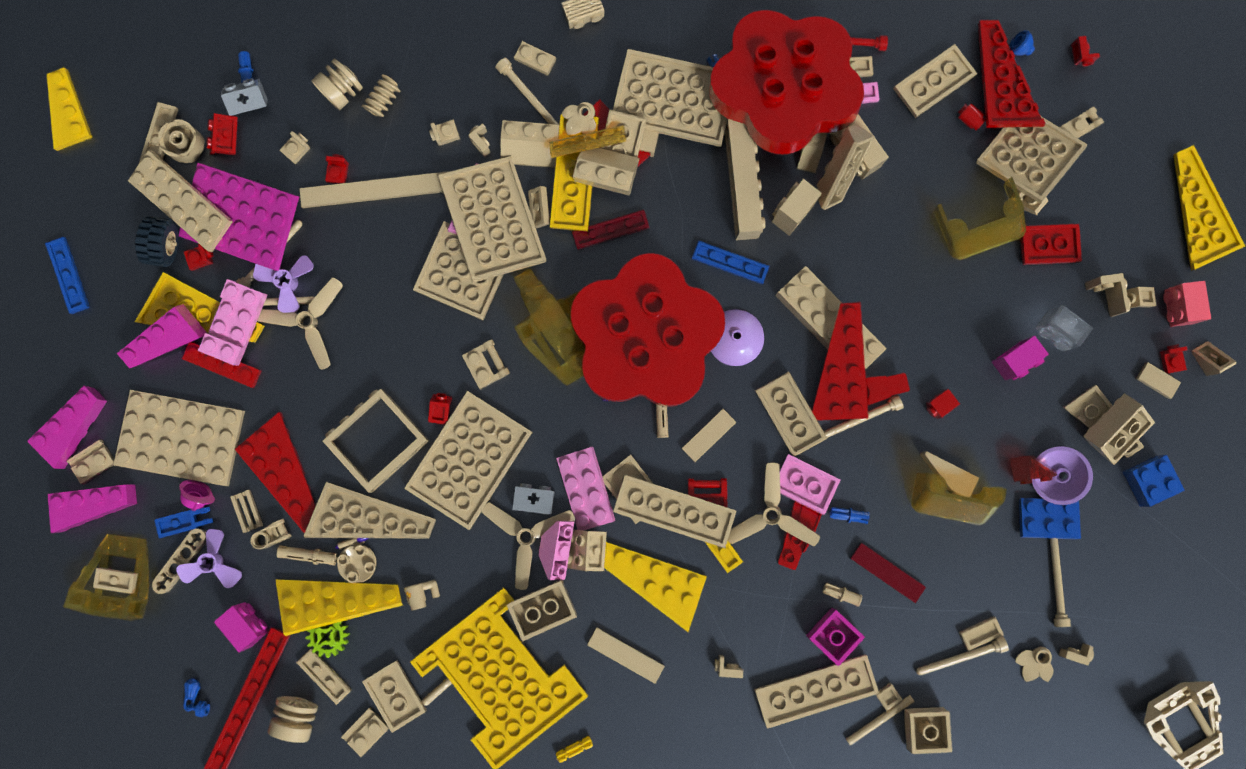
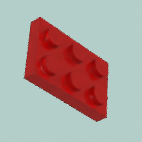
M1079 224L1020 227L1022 265L1082 262Z

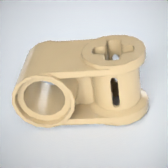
M281 519L254 533L251 537V545L256 549H266L289 539L292 535L288 533L284 525V519ZM261 535L266 539L263 546L258 542V538Z

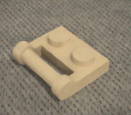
M489 340L462 355L479 389L510 374L508 368H505L494 347L495 343L493 340ZM486 350L489 352L499 371L498 373L493 374L482 352Z

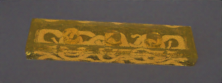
M624 125L550 141L551 158L626 142Z

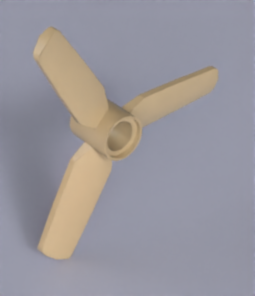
M331 278L311 301L308 311L296 314L295 312L282 313L279 310L262 309L257 321L288 327L298 325L304 329L306 341L319 369H326L331 363L321 334L316 329L318 325L317 317L324 314L343 287V284L339 280ZM310 317V323L304 326V319Z
M774 462L767 463L764 497L767 507L763 514H755L732 528L728 542L730 544L738 542L764 529L766 524H778L782 530L815 546L820 539L818 534L794 518L782 515L781 509L778 507L781 500L779 464ZM774 510L777 512L778 517L770 519L767 516V512Z
M487 503L482 509V513L506 533L517 536L520 547L517 550L515 588L520 590L528 588L533 554L530 545L535 542L536 538H541L557 521L575 522L574 514L571 510H568L537 523L532 529H523L518 520L492 503ZM525 531L531 534V540L528 543L522 540V534Z

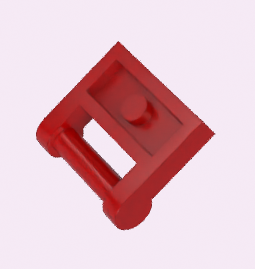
M721 478L720 480L688 479V495L728 508L727 478ZM694 488H721V494H694Z

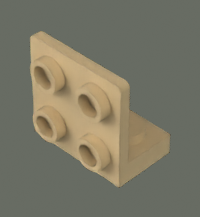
M1123 273L1100 276L1085 283L1086 290L1093 289L1094 292L1106 291L1110 317L1130 311L1131 301L1127 297V280L1124 278Z
M573 529L567 568L582 571H604L607 532Z

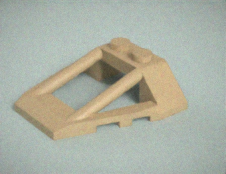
M1182 682L1148 703L1144 723L1151 738L1184 769H1199L1223 754L1222 732L1219 731L1221 714L1218 713L1220 697L1213 682ZM1197 704L1202 708L1208 706L1211 728ZM1188 705L1207 738L1183 752L1165 718Z

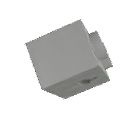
M246 79L237 85L230 83L225 85L221 92V97L229 116L267 106L268 99L260 79Z
M520 483V487H515L512 510L552 514L555 491H551L549 486H539V489H533L532 484ZM533 493H536V497H539V501H535V504H532V500H529V496H533Z

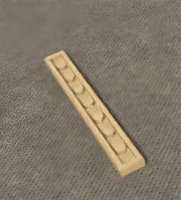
M447 172L300 188L301 207L311 208L442 193L438 175Z

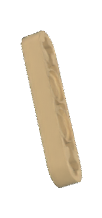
M197 528L188 533L154 579L152 588L156 593H167L174 587L180 577L178 573L172 574L170 572V566L173 563L178 566L191 563L206 544V530ZM201 533V540L196 541L193 545L188 544V542L193 543L195 541V534ZM185 547L191 551V555L187 559L182 556V550ZM167 577L173 578L167 579V581L164 583L166 588L160 589L161 584L159 582L165 581Z

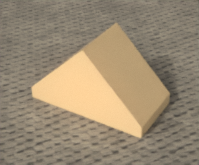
M1209 341L1192 350V354L1206 376L1220 374L1236 364L1234 359Z

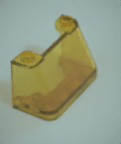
M917 473L912 496V507L918 513L983 525L1004 503L1007 489L983 487L979 494H971L970 498L946 493V480L941 475Z

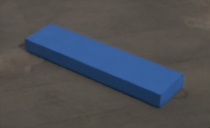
M60 237L45 243L68 312L74 314L90 308L67 239Z
M699 240L692 256L693 260L762 285L769 266Z

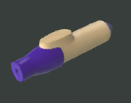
M349 538L339 542L335 547L342 550L353 544H363L369 538Z

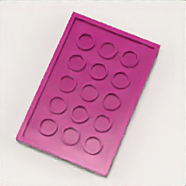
M197 163L192 186L233 221L215 249L279 271L299 196L202 163ZM180 227V237L197 242Z

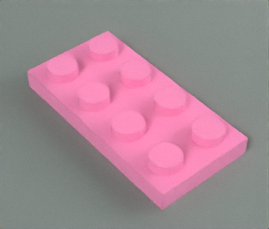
M594 447L556 458L572 513L575 516L577 530L584 531L616 521Z

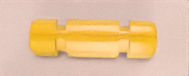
M587 736L581 742L577 741L566 747L565 750L562 749L556 752V758L562 763L568 757L572 758L583 752L584 749L591 748L593 742Z

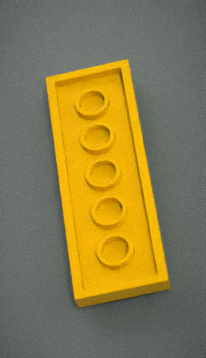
M561 114L558 147L564 146L566 148L567 146L570 147L571 144L586 143L591 139L597 143L599 118L594 117L596 130L593 136L588 139L582 131L575 135H567L566 123L568 119L564 118ZM579 147L572 153L562 151L564 155L560 152L557 154L550 228L588 231L592 186L575 182L573 179L575 166L582 147Z

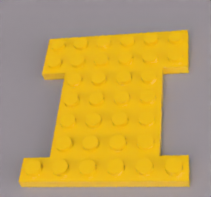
M505 587L410 661L421 677L438 665L482 721L485 727L474 735L471 741L493 769L501 767L588 697L586 691L565 664L548 676L501 616L508 610L507 604L514 601Z

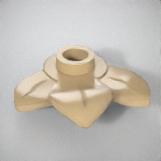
M582 102L578 106H567L562 112V116L568 119L566 123L567 135H575L582 131L585 137L590 139L596 130L594 106L588 102ZM584 108L588 109V114L586 116L582 114V110Z
M1037 647L1033 651L1024 650L1015 659L1017 664L1023 666L1022 676L1026 682L1033 681L1039 676L1044 681L1049 682L1053 676V667L1050 663L1052 655L1045 647ZM1043 653V659L1039 660L1038 655Z

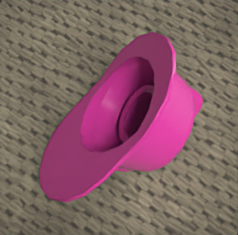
M186 480L179 486L181 492L180 501L185 507L190 508L191 511L201 509L206 504H211L215 501L211 489L205 483Z

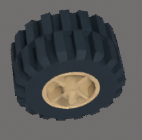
M146 216L140 222L136 233L135 249L138 260L142 264L162 267L170 266L176 257L179 246L177 224L172 219Z

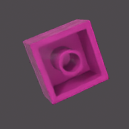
M1032 336L1021 340L993 360L992 363L1004 380H1015L1026 376L1029 373V369L1036 368L1044 363L1045 360L1043 358L1049 354L1037 337Z
M246 602L232 606L214 621L238 652L251 648L269 633L267 624L262 619H258L254 614L255 609L250 604H246Z
M831 608L806 635L838 667L865 638L834 608Z

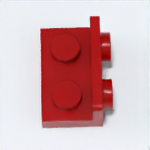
M214 113L212 118L208 119L207 130H211V135L207 137L206 148L210 149V155H214V153L236 154L238 117Z

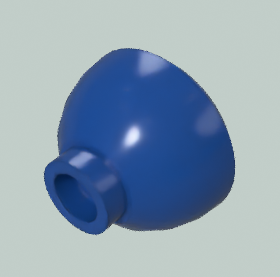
M1024 30L1014 36L1009 44V48L1011 51L1013 50L1014 55L1029 56L1033 53L1035 47L1033 46L1034 41L1031 33L1028 30Z

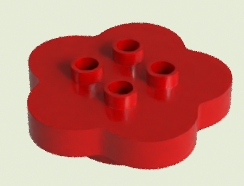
M761 10L746 15L736 25L733 32L731 51L720 58L712 70L709 95L713 106L721 115L746 125L751 138L759 147L775 154H790L804 148L817 133L837 132L852 124L859 113L864 98V86L857 72L849 64L852 54V41L849 33L841 24L830 18L820 16L792 20L776 11Z
M654 253L642 254L631 259L623 266L615 279L600 280L585 286L575 297L571 308V321L574 331L586 347L582 364L586 383L597 396L612 402H623L643 396L657 405L667 407L686 403L700 389L705 375L704 357L717 346L725 329L724 311L717 299L702 289L688 286L681 270L672 260Z

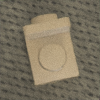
M454 119L438 125L431 123L432 130H429L433 141L436 140L439 146L460 139Z
M481 124L480 126L473 127L468 136L473 145L485 158L490 154L488 147L490 144L483 137L487 130L485 125Z
M291 131L290 135L292 137L280 151L296 164L310 147L306 144L308 140L301 133L296 135Z
M1019 190L1014 195L1017 207L1034 215H1037L1048 202L1046 197L1040 204Z
M1136 287L1126 290L1127 297L1131 301L1130 309L1156 306L1154 287Z
M1083 643L1081 650L1071 647L1068 650L1061 648L1059 656L1089 666L1094 657V647Z
M719 655V658L715 659V671H718L719 677L743 678V669L739 668L738 664H727V667H724L723 655Z

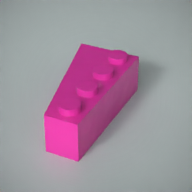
M83 386L27 442L54 469H65L68 465L67 460H69L71 455H74L78 449L79 442L86 436L88 428L96 420L107 400L95 388Z
M118 485L48 494L51 533L67 531L70 528L137 504L136 486Z

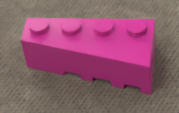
M182 304L169 310L117 354L130 369L204 337L207 332L186 306Z

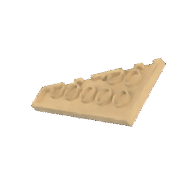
M326 482L304 537L429 539L436 519Z

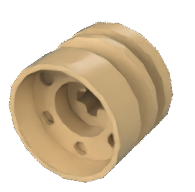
M334 58L331 63L336 70L334 71L327 65L325 68L330 75L327 77L320 72L311 82L338 110H341L349 102L344 94L347 92L354 97L356 93L351 87L353 86L359 92L363 87L354 73L346 65Z
M278 697L275 702L277 707L274 708L273 712L280 717H273L271 719L268 734L288 742H308L313 727L307 722L314 721L315 715L313 713L317 712L318 705L299 697Z

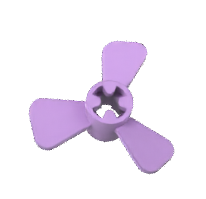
M301 256L289 272L283 269L275 271L256 264L253 277L260 282H273L280 289L278 310L280 312H297L300 309V305L293 293L298 286L297 277L312 271L314 264L307 256ZM284 277L290 279L288 284L283 282Z
M209 529L206 532L207 553L199 556L196 563L182 564L176 568L180 579L184 583L192 582L202 573L211 572L216 574L225 588L234 587L241 579L242 572L224 565L223 557L217 553L224 538L223 531ZM207 559H214L213 568H211V564H206Z

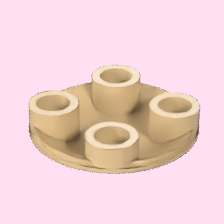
M353 544L346 547L337 558V567L340 575L350 583L364 582L376 570L377 561L375 554L370 548L362 544Z

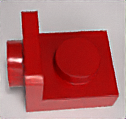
M1080 36L1071 43L1075 65L1090 66L1100 57V53L1089 54L1090 45L1087 42L1086 36Z
M332 154V157L326 156L328 165L325 181L332 184L346 183L349 163L341 155Z
M199 243V247L184 251L189 270L191 271L214 264L212 257H214L213 252L207 251Z
M1179 344L1167 346V350L1160 352L1165 373L1187 370L1183 351L1187 350V346L1180 348Z
M444 393L433 394L429 404L428 422L446 425L449 420L451 396H447Z

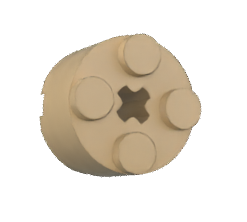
M177 119L169 124L166 123L158 133V142L162 151L177 162L194 163L203 152V136L184 120Z

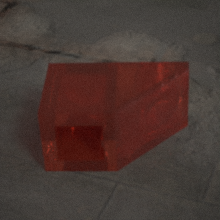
M1034 455L1010 459L1014 482L1020 481V484L1032 483V479L1040 478V482L1053 480L1052 477L1057 475V471Z

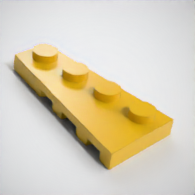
M64 67L48 73L47 83L53 147L58 151L90 139L92 134L68 70Z

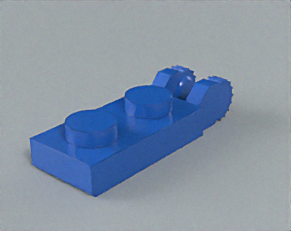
M210 507L195 511L188 510L155 519L158 538L168 537L213 523L212 518L197 522L196 518L198 514L208 513Z

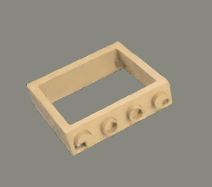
M382 389L374 390L368 396L370 399L365 403L361 402L354 408L355 412L350 417L349 415L345 416L339 422L341 425L336 429L329 430L325 434L326 438L323 440L325 445L368 493H373L430 441L385 390ZM382 399L417 439L368 482L333 441L376 402Z

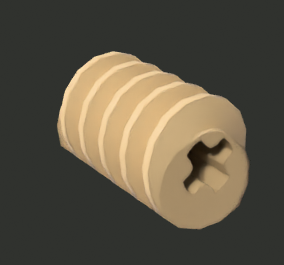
M382 74L383 80H378L379 86H374L373 88L376 93L370 92L369 96L371 99L366 98L365 102L367 105H362L369 113L384 117L381 110H389L385 104H393L389 98H397L393 92L400 93V89L397 87L398 84L389 76Z

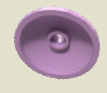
M739 309L727 310L724 312V333L711 353L717 360L726 365L742 366L753 361L761 352L764 344L763 328L757 318L749 312ZM734 333H739L740 339H735Z
M1059 446L1045 450L1036 458L1031 469V481L1036 492L1046 501L1058 505H1068L1081 500L1089 492L1093 482V471L1089 461L1082 453L1073 448ZM1062 472L1067 474V478L1064 480L1060 478Z

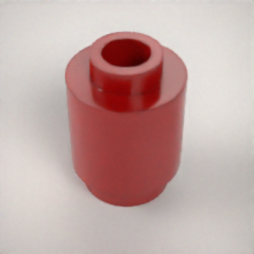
M972 103L969 106L965 104L958 111L960 114L958 118L975 131L986 121L984 114Z

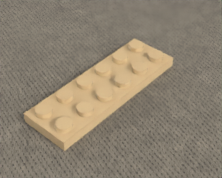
M148 150L128 180L207 251L213 252L233 222L153 151Z
M625 475L613 512L725 548L737 511Z
M866 654L845 660L839 667L836 664H832L754 689L767 729L879 694Z

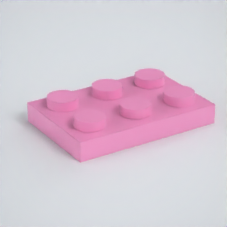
M788 454L780 469V494L825 515L841 480Z

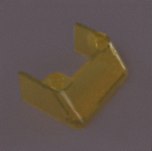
M1013 177L1004 183L1009 199L1003 205L1005 217L968 230L966 223L961 219L948 221L942 204L937 205L934 212L950 254L954 259L963 260L1013 242L1024 236L1026 233L1024 206Z

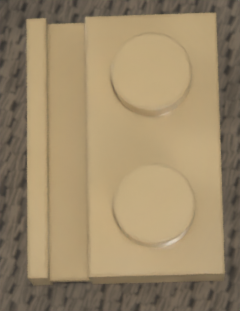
M98 440L67 460V463L72 467L71 469L80 484H86L112 467L115 459L109 449L105 447L104 441Z
M370 707L341 738L345 739L348 742L347 744L362 757L389 727Z

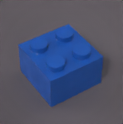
M1167 455L1152 457L1123 471L1140 507H1151L1185 491Z

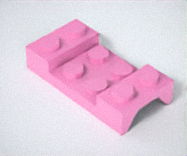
M227 279L220 295L222 300L208 333H205L198 351L229 364L239 366L267 294Z

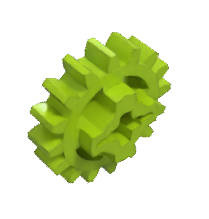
M343 621L334 623L330 627L322 626L307 630L310 635L306 636L305 639L311 641L307 646L314 647L312 653L319 651L318 657L323 656L324 653L326 658L331 657V654L334 656L338 655V650L343 651L345 649L343 644L349 643L345 639V637L350 635L349 632H345L348 625L343 626ZM332 631L329 635L330 639L325 640L326 633ZM325 645H329L331 647L333 646L334 648L326 649L323 647Z

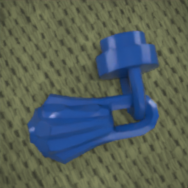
M191 678L184 683V710L188 712L191 710L195 711V716L197 717L207 716L210 711V704L202 700L197 705L195 704V699L201 686L196 679ZM191 700V704L187 705V701Z

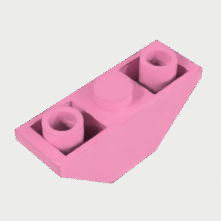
M557 521L541 536L539 558L549 580H565L574 527L573 521Z

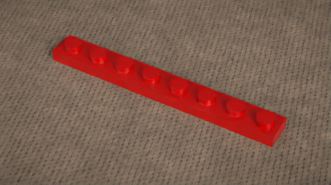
M271 627L204 769L228 768L291 635L285 636L282 630Z

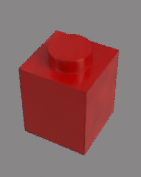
M945 389L928 401L926 405L928 413L933 418L939 419L947 415L960 403L949 389Z

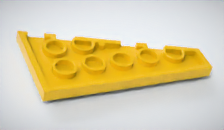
M1192 145L1175 153L1174 162L1192 271L1245 247V244L1195 146Z

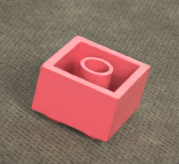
M1205 281L1182 283L1164 290V302L1167 304V320L1170 323V327L1192 325L1211 319Z

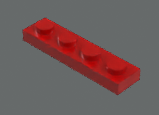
M193 342L188 344L182 357L183 360L251 388L255 387L261 370L241 362L239 366L229 364L198 351L200 347L198 344Z

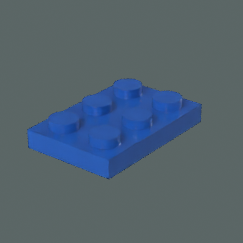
M1019 499L1020 537L1081 539L1079 501L1068 505H1058L1050 503L1045 499Z

